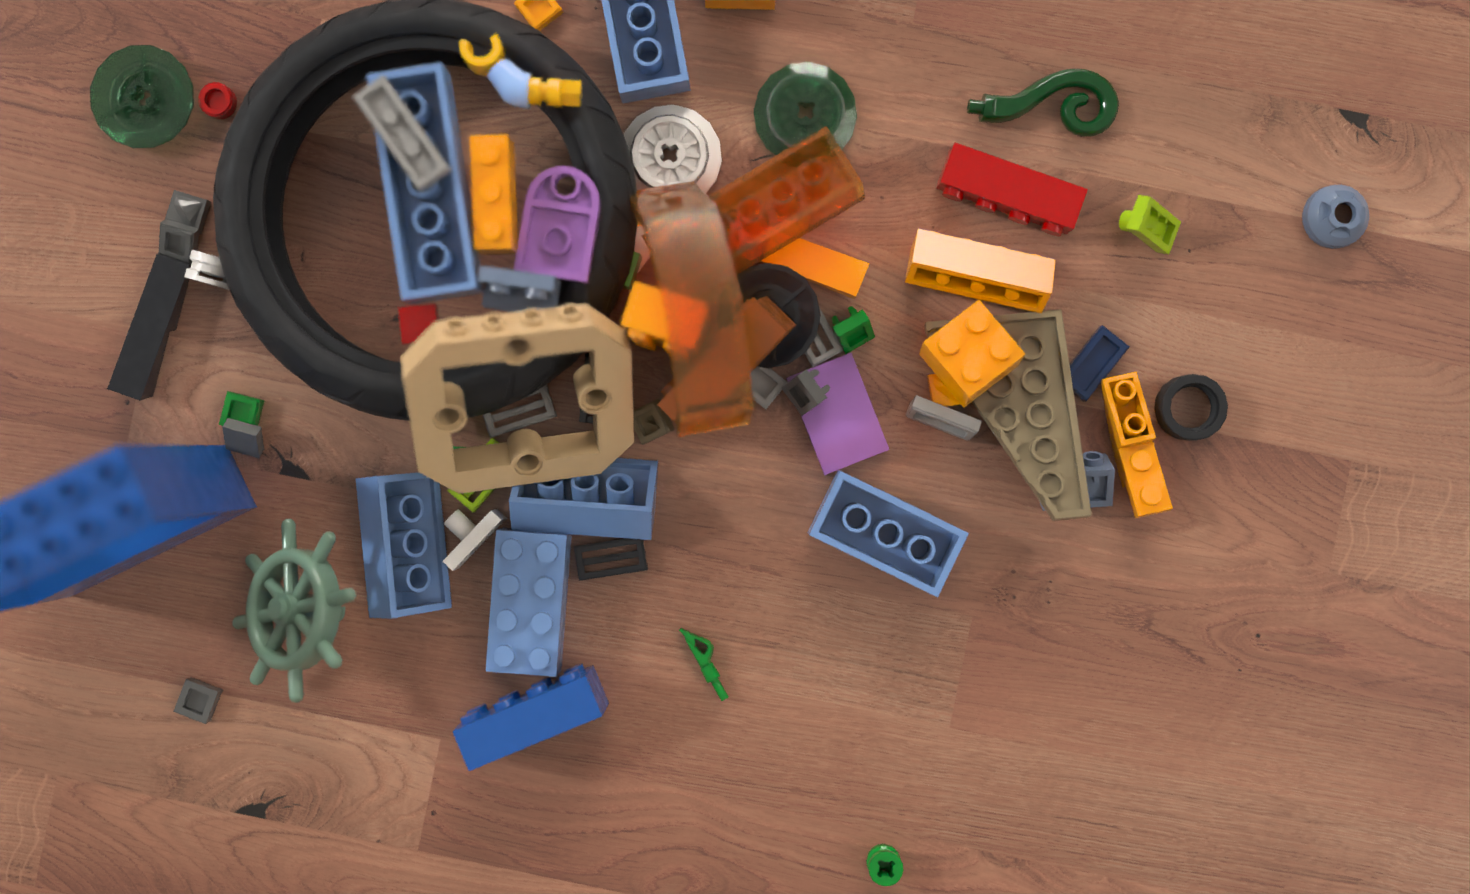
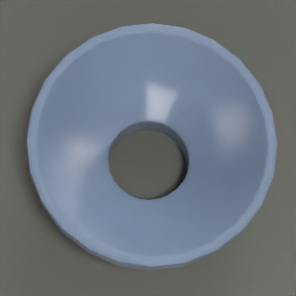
M1330 185L1319 189L1308 198L1304 205L1302 222L1307 235L1316 244L1329 249H1338L1349 246L1364 234L1369 223V208L1364 197L1352 187ZM1343 203L1351 208L1352 219L1349 223L1344 224L1336 219L1335 208L1338 204Z

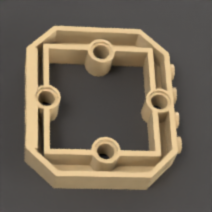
M566 304L554 308H530L520 312L489 313L485 316L453 317L443 321H435L401 356L404 388L418 472L458 494L601 474L634 443L632 355L625 329L588 304ZM589 350L590 364L583 365L577 369L573 382L580 408L584 412L593 414L594 430L540 437L534 430L521 429L512 433L507 442L458 449L452 448L451 433L457 432L467 423V412L462 389L452 382H443L442 368L504 361L510 365H521L529 362L533 357Z

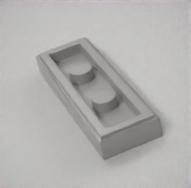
M384 74L352 96L418 191L423 193L452 172V169Z

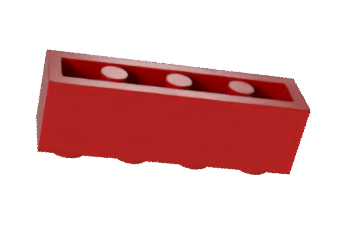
M956 142L949 149L936 189L943 191L942 195L948 199L961 202L964 198L976 203L975 207L988 213H995L996 210L1009 214V220L1023 225H1028L1029 222L1041 225V231L1053 236H1061L1062 233L1067 234L1075 228L1088 189Z

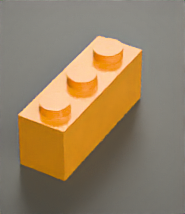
M508 134L470 136L474 250L481 255L516 254L519 240L515 144Z

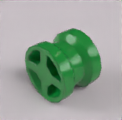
M878 844L871 848L867 854V868L870 877L875 883L886 887L894 885L901 879L904 871L903 863L894 847L888 844Z

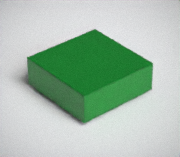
M227 391L219 425L223 426L227 418L258 426L265 400Z

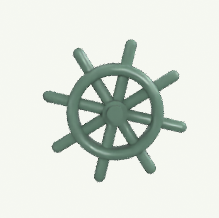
M288 518L281 524L282 550L273 553L264 562L256 554H249L245 558V563L254 573V577L247 595L246 614L236 616L232 621V625L235 629L247 628L249 641L259 658L250 675V682L253 685H260L270 668L288 671L289 699L294 703H298L304 696L303 670L315 666L322 659L333 669H337L342 665V657L334 649L332 643L335 639L339 622L345 615L346 609L342 605L354 601L357 594L352 588L339 589L335 572L326 560L336 542L335 534L330 531L325 532L314 551L297 549L296 524L293 519ZM298 565L304 570V572L302 573V575H301L299 581H298ZM282 577L284 578V587L280 583ZM301 632H302V634L306 637V639H305V641H304V643H303L302 645H301ZM285 638H286L287 651H285V650L282 648V644H283Z

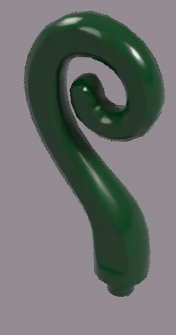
M1064 69L1039 79L1015 95L983 94L981 100L969 99L967 113L979 115V122H1008L1025 115L1055 92L1064 88L1077 87L1086 89L1097 97L1100 105L1099 113L1091 121L1085 122L1080 120L1076 115V109L1085 106L1089 102V96L1085 93L1076 92L1069 94L1064 99L1060 109L1061 121L1065 128L1074 135L1090 137L1103 133L1112 125L1118 113L1119 101L1111 83L1098 73L1086 69Z

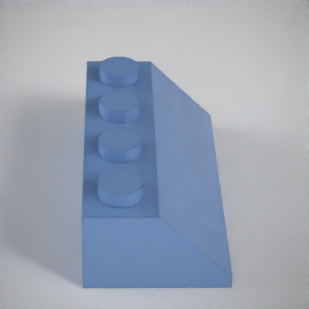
M617 458L601 474L512 486L509 498L511 530L651 540L655 516L658 461Z
M419 472L355 478L369 618L392 619L452 608L448 566L443 562L447 557L440 483Z

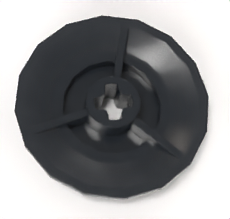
M764 263L747 267L730 279L719 297L716 319L718 329L726 326L728 323L733 325L738 320L733 314L745 301H750L753 297L757 300L764 296L769 297L797 325L758 365V367L769 369L788 365L806 353L817 336L821 314L817 295L805 277L788 266Z

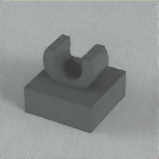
M807 369L782 387V390L801 416L827 398L825 394L830 390L828 384L820 388L813 379L819 374L817 369L810 372Z

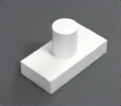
M459 509L456 510L444 522V525L461 542L443 562L452 571L460 568L507 518L498 509H494L475 525Z

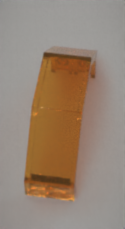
M694 181L637 189L636 193L630 198L631 211L638 219L637 226H642L646 235L665 312L677 402L675 426L678 437L750 424L754 405L743 301L718 207Z

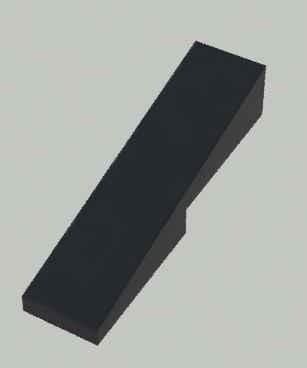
M161 253L156 254L109 382L108 390L139 401L153 397L168 337L171 331L177 330L190 279L184 277L187 268H191L192 264Z

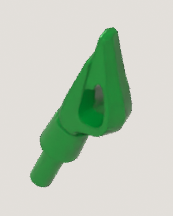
M683 628L678 629L685 637V641L698 662L706 682H711L721 701L727 699L729 696L718 679L721 675L711 662L714 652L713 644L708 639L697 636ZM695 640L701 641L707 646L705 653H702L695 646Z

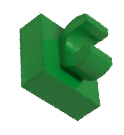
M852 306L847 308L850 317L842 322L838 320L836 315L832 317L833 331L845 354L875 338L870 320L863 309L857 312Z

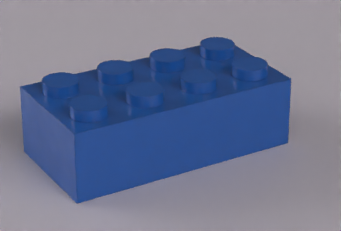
M578 664L563 671L564 675L560 676L556 681L552 682L551 677H547L531 685L532 688L526 690V693L522 695L516 690L500 697L499 701L493 704V707L488 708L485 703L468 710L467 715L460 718L461 723L452 731L468 771L602 717L609 705V701L594 665L584 668L583 664Z

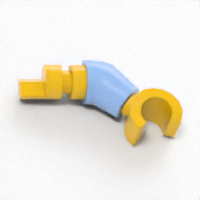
M497 34L490 38L493 48L484 57H475L471 43L461 39L459 43L460 52L470 70L475 74L488 76V79L504 102L524 109H530L531 105L541 106L542 101H546L547 106L555 107L581 105V81L549 78L548 82H543L542 78L532 77L531 73L523 72L510 60L504 59V48Z

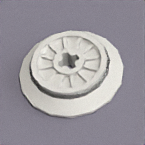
M678 105L653 107L637 116L623 135L633 162L637 196L646 203L666 209L684 207L704 197L716 182L722 163L720 140L710 122L696 111ZM665 148L673 151L675 148L678 150L675 153L677 158L675 162L669 159L665 162L662 161Z

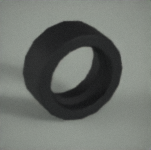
M1188 374L1172 378L1162 386L1156 396L1154 411L1157 422L1165 433L1176 439L1197 441L1208 438L1220 430L1227 418L1228 402L1225 392L1216 381L1205 375ZM1183 388H1198L1205 392L1209 398L1211 406L1210 415L1207 421L1199 427H1183L1172 416V399Z

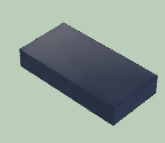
M1103 325L1098 327L1070 363L1073 392L1083 402L1090 398L1101 384V380L1105 379L1130 347Z

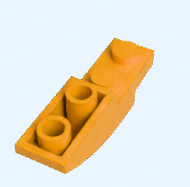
M1137 371L1102 379L1104 408L1113 453L1122 488L1126 487L1135 519L1170 511L1173 507L1153 443L1156 436Z

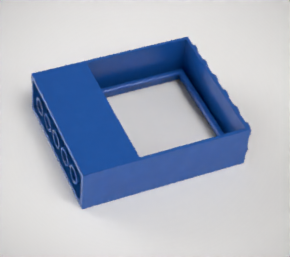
M118 445L0 502V612L72 597L257 508L231 451L227 450L225 445Z

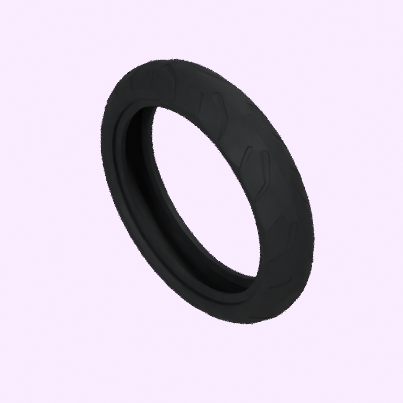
M388 0L356 8L335 16L289 45L262 72L247 92L225 137L216 170L213 204L216 245L224 277L236 306L266 349L290 372L320 394L371 415L410 421L402 363L383 359L354 345L336 332L318 314L308 301L296 279L287 253L283 230L285 187L290 168L300 145L318 118L345 93L367 80L366 74L435 63L470 69L460 52L459 43L461 39L471 43L475 57H484L493 48L490 38L497 34L504 48V59L510 60L523 72L531 73L532 77L542 78L543 82H548L549 78L581 81L582 96L580 106H547L546 101H542L541 106L537 105L559 130L569 152L573 168L582 171L593 181L601 199V212L589 284L559 279L561 286L558 307L566 304H588L609 318L630 272L638 224L637 189L631 154L610 104L586 71L567 52L532 26L491 8L460 0ZM584 351L533 357L529 362L521 365H510L504 361L442 368L443 382H452L462 389L467 418L476 417L522 400L541 389L577 361Z

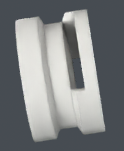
M192 250L189 258L192 260L191 268L186 269L184 277L229 290L220 257ZM202 272L207 275L223 278V281L220 282L199 276V273Z

